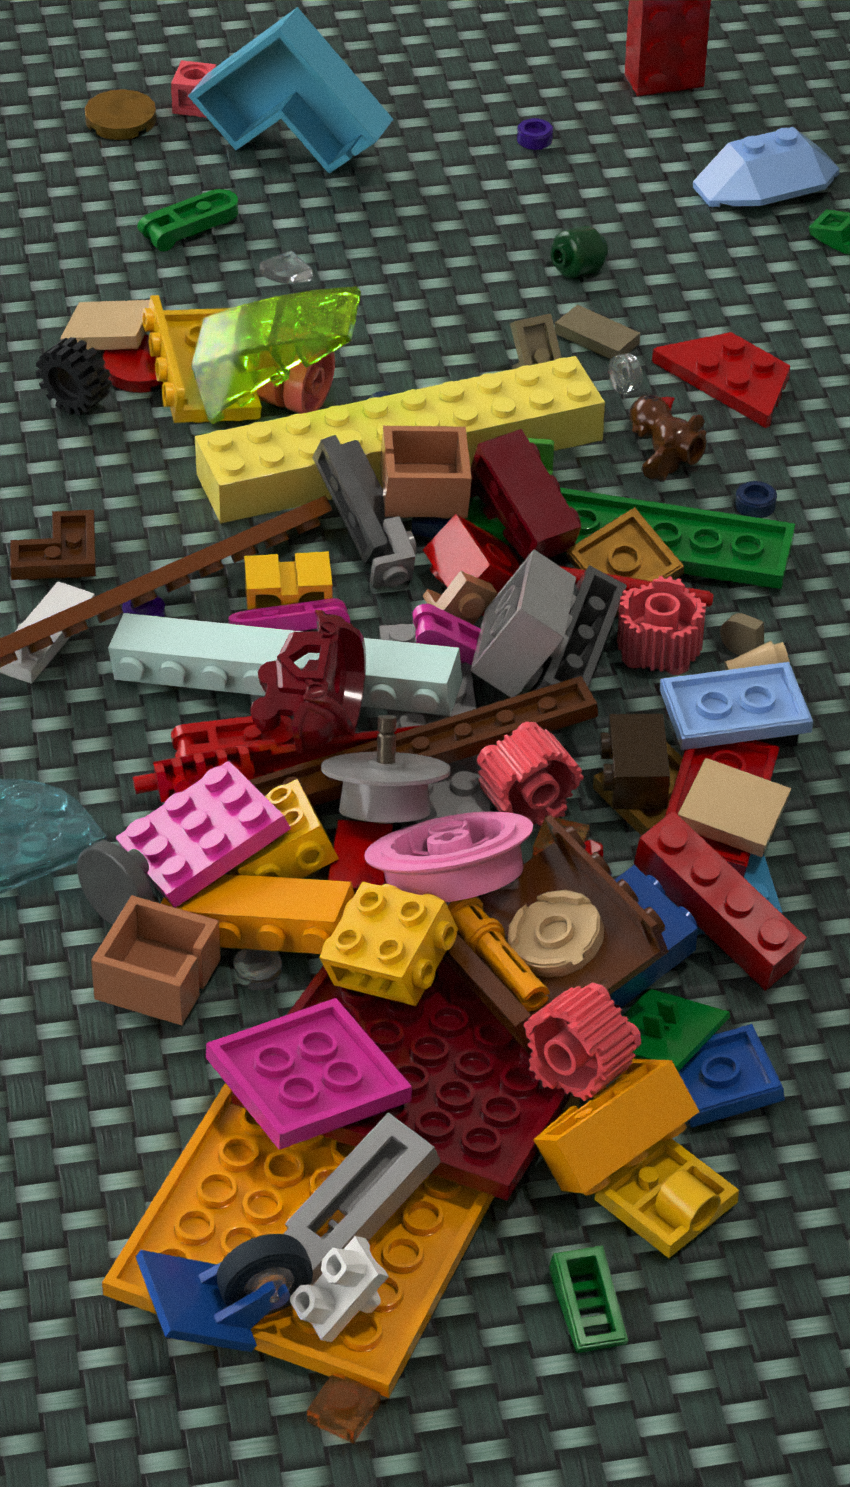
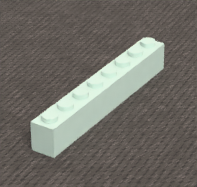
M123 613L108 650L114 680L265 696L266 692L260 685L258 678L260 666L268 661H276L289 633L303 631ZM364 638L366 646V677L361 706L451 716L463 680L459 648ZM307 653L294 663L302 670L309 660H318L320 653Z

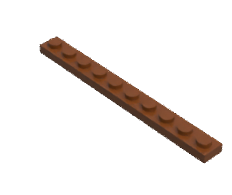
M326 495L0 638V668L18 660L15 654L17 650L27 647L29 654L37 652L54 644L50 637L53 634L62 631L66 639L88 629L89 627L85 621L87 619L97 616L99 623H102L122 614L123 611L120 605L131 600L133 607H138L157 598L154 590L159 587L165 586L169 593L191 583L188 575L195 571H198L200 577L203 578L223 569L222 559L231 556L233 562L236 563L243 560L244 556L256 554L254 545L264 542L266 549L288 540L289 537L286 531L292 528H296L299 535L321 525L318 517L332 511Z

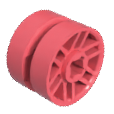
M285 332L276 335L268 345L258 371L257 392L260 400L281 408L286 407L288 410L299 414L318 410L323 405L333 381L335 355L332 348L313 341L306 342L303 338Z

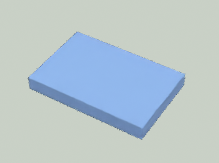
M789 662L660 679V692L681 750L812 733L813 720Z

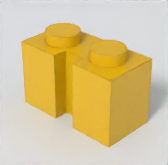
M329 551L295 553V561L279 562L278 554L244 556L247 610L333 598Z

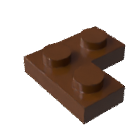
M94 510L52 511L53 538L10 540L11 580L96 576Z

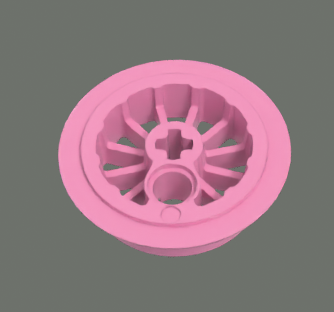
M472 812L449 815L412 824L391 832L371 844L365 851L364 857L370 866L384 872L387 884L393 885L402 891L418 895L433 894L445 902L458 901L497 890L521 875L523 871L521 844L531 835L533 824L525 816L508 812Z

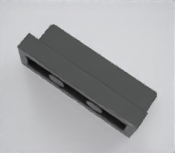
M336 435L321 439L312 458L364 564H368L377 557L385 556L384 550L389 544L383 531V521L393 517H385L383 489L358 440L340 444Z

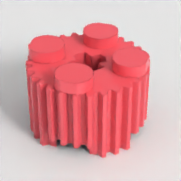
M659 576L658 579L652 580L649 586L643 584L640 589L632 588L629 591L624 590L622 592L619 602L617 643L618 649L621 650L622 661L628 667H641L643 669L650 667V671H654L657 668L660 672H663L665 669L669 674L680 675L689 670L690 661L694 662L696 656L699 657L703 646L706 603H701L700 598H695L696 594L694 592L688 593L689 589L685 588L681 579L673 580L671 576L664 579L663 576Z
M536 722L522 723L512 732L511 736L506 734L503 741L498 740L496 742L497 745H488L481 750L477 758V764L482 769L478 771L480 776L478 782L481 784L480 788L499 812L525 816L531 820L533 825L537 823L539 826L544 825L548 827L545 820L548 816L551 815L556 821L559 816L564 817V812L568 808L566 799L573 796L571 791L575 790L579 786L580 781L584 779V776L581 774V768L556 737L547 729L543 730Z
M592 982L584 988L580 986L571 987L528 1018V1021L524 1023L526 1037L530 1040L527 1045L533 1051L530 1053L529 1063L531 1066L529 1070L536 1073L535 1079L541 1080L544 1088H563L566 1094L572 1092L574 1097H581L583 1101H586L632 1065L633 1062L631 1060L635 1058L633 1051L641 1045L640 1031L633 1023L627 1021V1016L621 1015L622 1009L614 1006V1001L611 1000L609 992L603 985Z

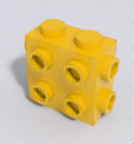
M298 779L286 785L273 788L265 796L284 815L291 829L231 869L229 873L233 875L303 879L339 859Z
M362 881L353 899L347 902L343 916L333 934L324 942L319 958L335 986L416 1006L425 989H428L433 983L436 969L444 954L453 946L458 928L445 901L433 894L418 895L402 891L390 884L380 886Z

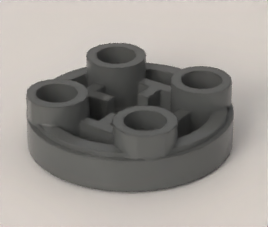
M101 840L80 853L77 861V873L82 890L95 911L112 926L131 895L159 903L152 892L151 885L146 876V873L149 871V864L139 850L131 849L127 852L114 843Z

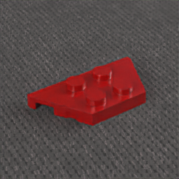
M732 332L656 347L653 349L652 362L765 428L769 427L772 422L773 411L779 405L782 390L785 389L790 376L791 366Z

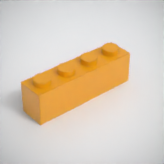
M224 874L176 908L219 920L220 947L321 954L324 942L333 934L343 916L347 902L353 899L355 893L352 883L347 881ZM164 897L161 904L173 907Z

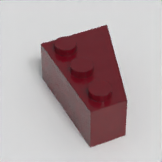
M519 429L479 443L470 468L472 478L470 498L478 496L486 505V507H483V513L489 520L498 518L507 528L503 530V536L517 552L526 559L535 549L546 558H551L566 552L567 549L574 546L581 529L579 515L573 507H569L561 494L560 485L556 477L548 473L541 461L537 446L533 442H529L523 430Z

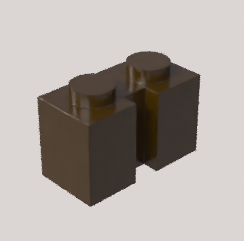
M609 714L608 732H600V759H608L609 764H603L602 783L603 791H611L613 809H667L670 771L663 714Z

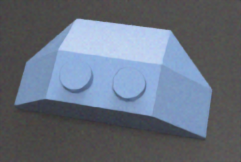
M780 128L774 132L747 136L744 139L729 142L693 181V188L709 207H720L721 203L731 206H762L826 190L834 178L839 175L840 168L820 147L796 128Z

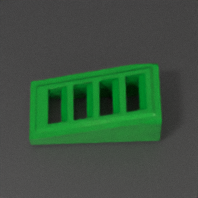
M603 1245L553 1253L549 1270L576 1353L627 1345L628 1338ZM591 1274L593 1279L572 1283L571 1277ZM597 1291L599 1296L576 1300L575 1294ZM601 1307L604 1311V1314L582 1318L579 1312ZM609 1325L611 1333L587 1337L585 1335L584 1328Z

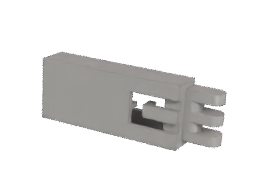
M389 1112L285 1223L287 1230L283 1234L292 1236L301 1242L310 1258L313 1269V1278L310 1285H313L323 1274L320 1270L322 1259L332 1247L344 1249L354 1236L366 1238L369 1241L441 1162L433 1145ZM337 1210L345 1215L339 1224L331 1219L328 1223L330 1228L322 1237L316 1234Z

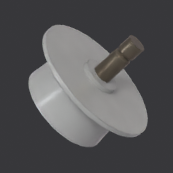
M393 715L378 716V731L380 733L377 735V752L343 754L323 761L321 765L323 774L343 781L339 812L352 819L385 824L415 821L429 816L431 811L428 784L443 780L450 775V766L439 759L396 752V735L394 734L396 732V716Z

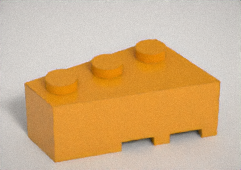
M632 1059V1065L608 1087L605 1086L596 1093L592 1100L579 1109L576 1105L569 1107L533 1139L561 1191L582 1193L585 1196L594 1194L605 1188L611 1181L609 1176L621 1167L629 1168L643 1161L649 1155L647 1149L659 1140L666 1141L672 1139L687 1128L685 1122L700 1111L672 1060Z

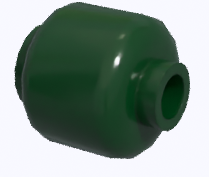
M587 225L563 230L555 236L552 243V263L567 278H577L597 273L603 267L608 254L607 242L595 228Z

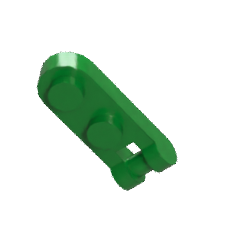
M211 190L146 214L139 220L137 228L145 238L151 239V243L159 251L165 252L170 250L178 240L197 235L199 232L220 224H226L236 218L238 215V197L230 190Z

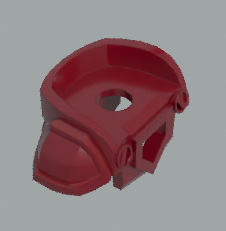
M315 610L318 631L289 633L276 661H268L260 666L258 678L266 694L265 697L255 700L250 707L252 720L255 722L256 727L262 731H270L278 727L281 722V716H294L292 731L297 753H304L306 748L324 746L332 738L339 737V735L354 736L361 710L366 677V646L364 637L359 629L353 627L351 623L346 622L342 617L326 614L323 610ZM307 653H320L318 660H309L302 670L294 663Z

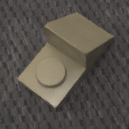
M551 313L510 323L519 362L513 365L512 369L562 358Z

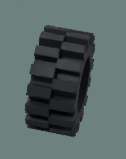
M70 337L68 340L67 338L62 339L39 357L40 359L36 363V367L39 368L36 371V377L43 379L39 385L41 389L47 388L49 393L46 397L49 400L54 398L57 401L55 404L57 408L61 410L65 406L66 413L71 415L75 412L77 416L86 413L104 399L110 392L108 389L111 387L112 381L107 379L111 376L109 369L102 368L105 364L103 358L97 359L94 356L97 351L93 347L89 350L86 349L87 342L80 340L77 343L74 337Z

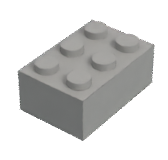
M533 549L485 609L470 671L511 698L517 696L524 687L531 689L543 672V663L549 656L555 659L568 642L569 637L565 633L573 618L569 612L576 601V596L573 595L576 577Z

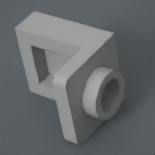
M400 516L384 519L383 531L389 544L384 550L385 556L373 559L370 576L373 588L383 586L395 587L403 584L405 581L412 580L417 552L416 542L413 533L405 531Z

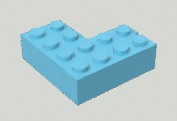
M298 7L208 72L188 95L235 151L282 119L329 174L349 161L353 155H358L377 142L393 121L389 113Z

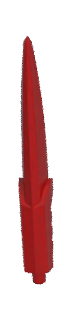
M422 725L396 728V732H394V734L407 731ZM374 730L358 732L354 736L339 735V737L332 738L324 746L306 748L304 753H297L294 742L277 745L276 741L267 740L154 761L155 773L132 777L135 794L158 790L160 801L166 802L173 794L183 792L202 779L207 771L221 766L227 761H230L250 780L375 741L380 732Z

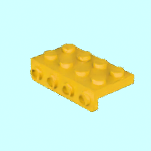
M150 295L149 308H143L142 312L144 332H150L149 352L151 357H157L155 363L156 378L158 382L163 381L164 407H170L174 423L260 420L262 406L233 308L163 310L159 295Z

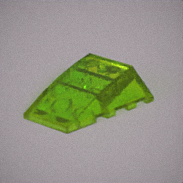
M353 286L319 289L275 296L239 305L203 318L191 367L210 423L213 425L224 418L222 410L237 402L240 407H243L253 401L255 395L252 392L271 381L276 387L289 379L291 368L302 362L307 368L350 342L361 296L359 288Z

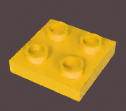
M673 1139L659 1140L647 1149L649 1155L643 1161L629 1168L621 1167L609 1176L610 1183L595 1193V1201L668 1258L673 1256L737 1204L739 1189Z

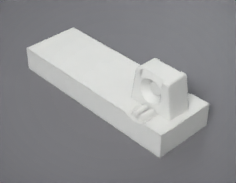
M57 582L26 620L18 626L16 631L95 597V594ZM62 631L50 636L54 644L37 652L29 654L27 647L15 651L18 660L1 667L0 673L32 684L70 637L65 639Z

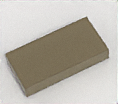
M578 304L555 322V332L558 336L615 362H619L640 344V332Z

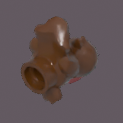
M643 395L635 400L630 408V422L633 427V433H637L641 438H652L655 453L643 463L641 470L645 477L664 482L668 473L671 474L679 469L681 462L695 465L702 458L706 448L707 433L705 430L700 429L704 426L705 420L700 414L692 416L688 422L684 419L673 417L671 409L674 397Z

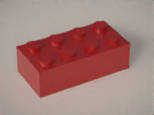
M629 0L625 76L637 96L704 87L711 0Z

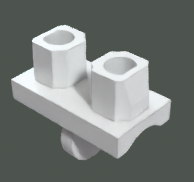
M354 1236L344 1249L332 1247L322 1259L320 1270L323 1274L313 1285L301 1284L290 1296V1302L299 1318L311 1323L322 1341L332 1342L358 1311L372 1313L381 1303L377 1290L389 1276L385 1269L373 1258L370 1252V1244L366 1238Z

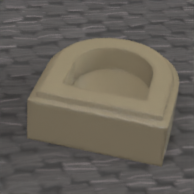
M733 614L720 628L722 642L729 651L737 655H742L764 644V622L746 614Z

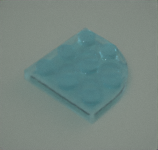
M0 779V894L76 863L83 850L98 841H107V836L86 809L63 789L33 780Z

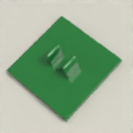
M649 988L623 1015L627 1016V1021L633 1023L641 1034V1045L633 1051L635 1054L633 1059L672 1060L679 1072L730 1018V1013L726 1010Z

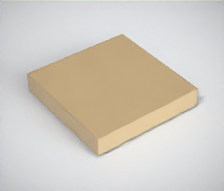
M150 300L79 302L60 339L67 338L68 340L70 337H74L77 343L83 340L87 342L86 349L88 350L91 347L95 350L137 349L146 333L142 323L143 308H149Z
M705 758L678 816L701 836L762 857L786 806L791 788Z

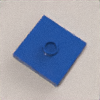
M753 1024L713 1035L679 1071L684 1084L700 1111L688 1120L691 1128L785 1100L784 1088Z

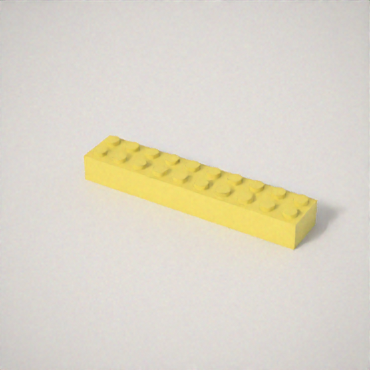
M576 356L558 358L554 361L530 366L525 365L516 369L487 373L478 377L449 381L440 385L411 389L402 393L373 397L364 401L331 406L326 409L293 414L279 419L254 422L250 425L216 430L211 433L195 436L196 472L221 524L299 507L325 495L328 500H331L332 497L312 457L321 439L333 435L337 436L340 444L353 440L359 441L382 487L380 461L383 425L466 427L471 468L479 443L519 429L523 430L527 438L553 440L554 451L602 441L605 401Z

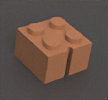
M383 425L380 467L385 517H440L448 519L457 514L462 518H468L472 478L466 427Z
M131 895L91 960L94 999L183 1025L200 996L199 988L204 989L221 960L219 920Z

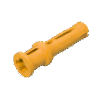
M478 896L452 901L448 905V909L458 928L457 932L463 937L464 942L479 958L482 957L487 962L492 971L528 1012L541 1008L549 998L547 994H550V991L535 976L518 953L507 943L502 924L494 918H489L483 911V903Z

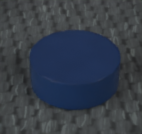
M746 482L740 485L736 491L735 507L744 516L768 517L776 509L777 492L772 486L764 482Z

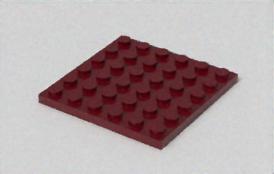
M443 958L436 969L433 983L428 989H425L416 1006L335 986L324 966H322L287 1015L337 998L412 1086L411 1102L321 1135L356 1147L389 1112L435 1147L441 1162L430 1174L508 1200L539 1150L533 1139L560 1116L572 1092L566 1094L563 1088H544L542 1081L535 1079L536 1073L529 1070L531 1066L529 1063L530 1053L528 1054ZM232 1091L231 1104L245 1108Z

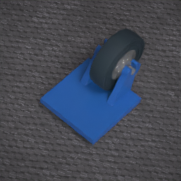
M268 1234L252 1238L234 1248L218 1264L140 1250L136 1255V1260L165 1337L252 1352L257 1346L251 1328L265 1315L276 1313L292 1305L290 1296L301 1284L310 1285L313 1278L312 1263L306 1249L296 1238L285 1234Z

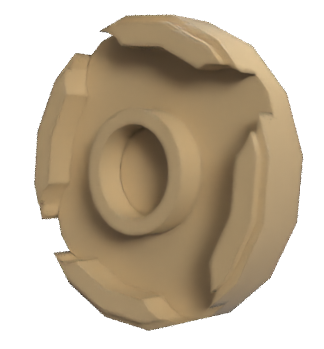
M568 890L546 892L537 896V902L529 907L525 904L516 912L509 925L508 943L537 976L544 978L560 977L582 969L596 956L603 943L604 924L599 912L592 905L590 899L581 893Z

